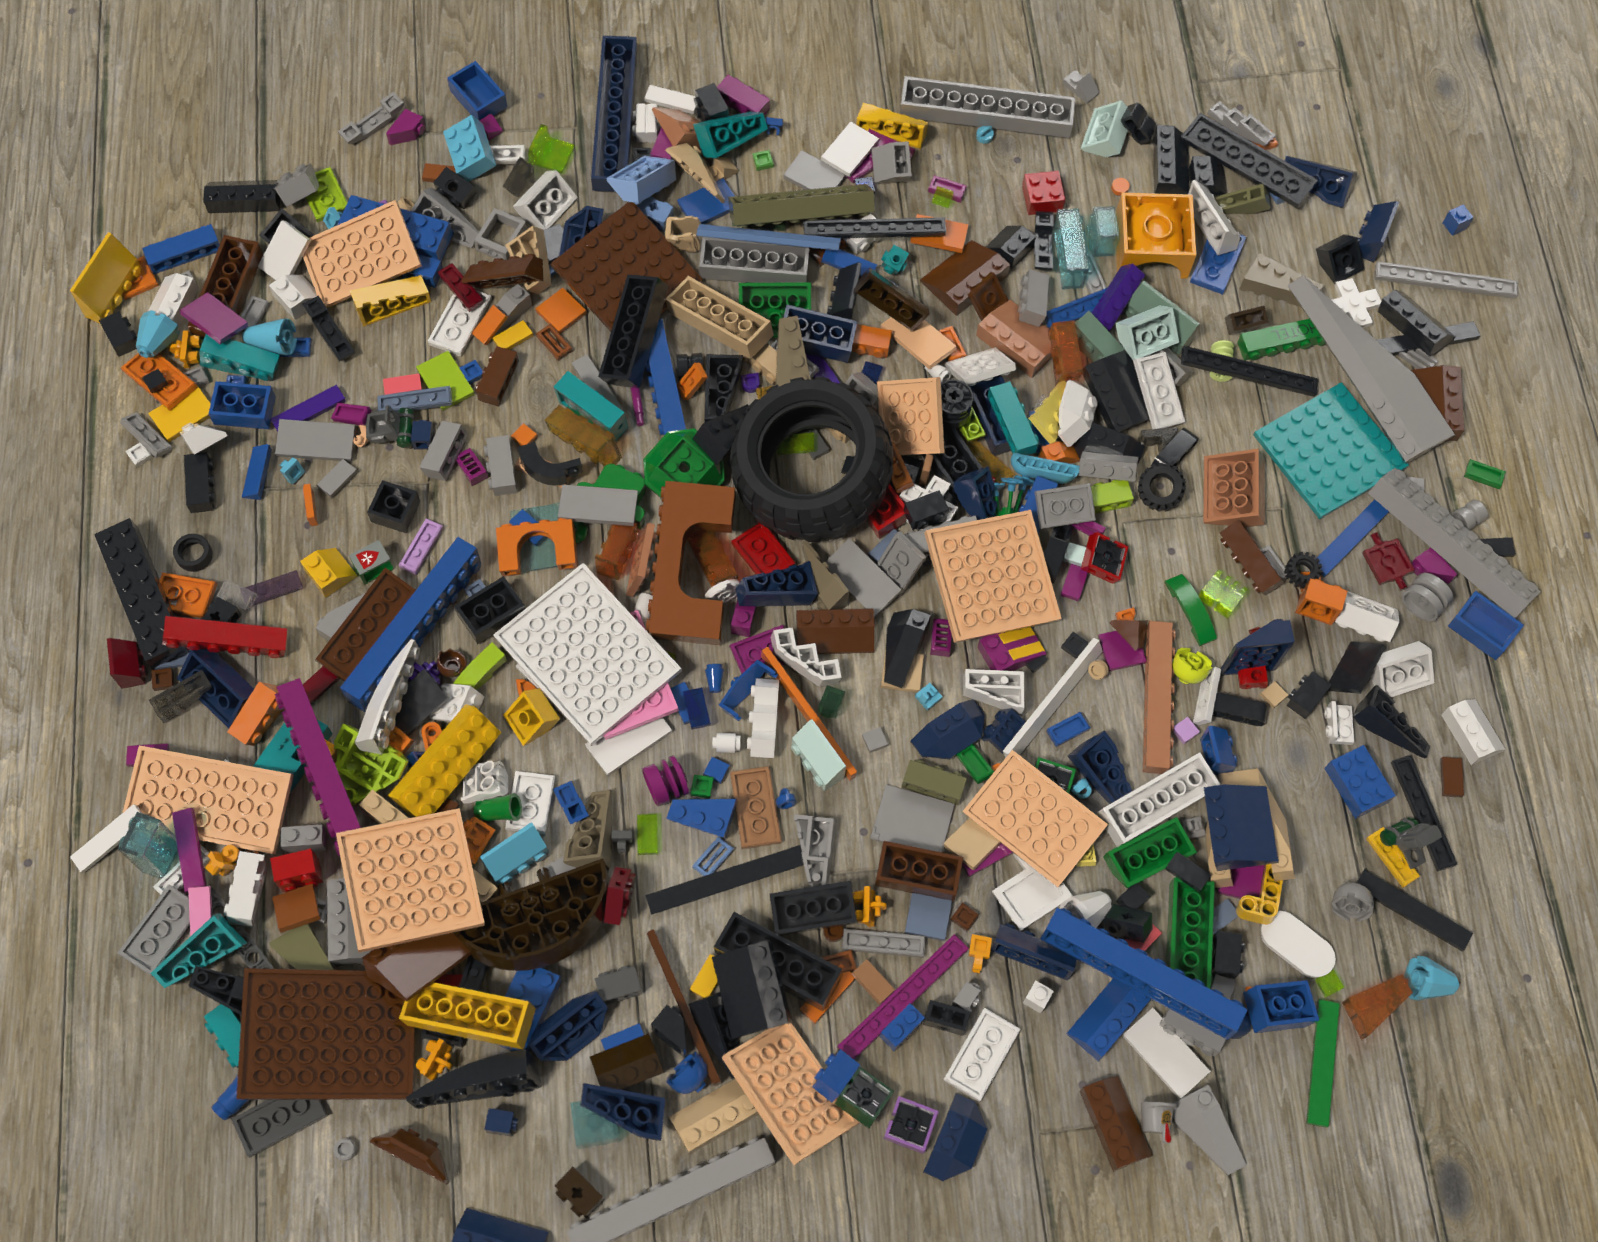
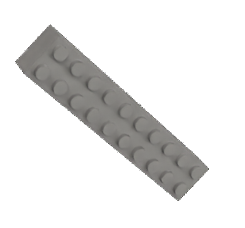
M905 76L900 114L920 120L976 127L992 126L993 129L1070 138L1073 126L1075 97Z
M1392 469L1382 476L1368 494L1512 617L1516 618L1541 592L1533 582L1525 579L1519 570L1511 567L1505 558L1498 556L1491 546L1484 544L1474 532L1465 528L1460 520L1451 516L1445 507L1438 505L1431 495L1424 493L1417 483L1411 482L1401 470Z

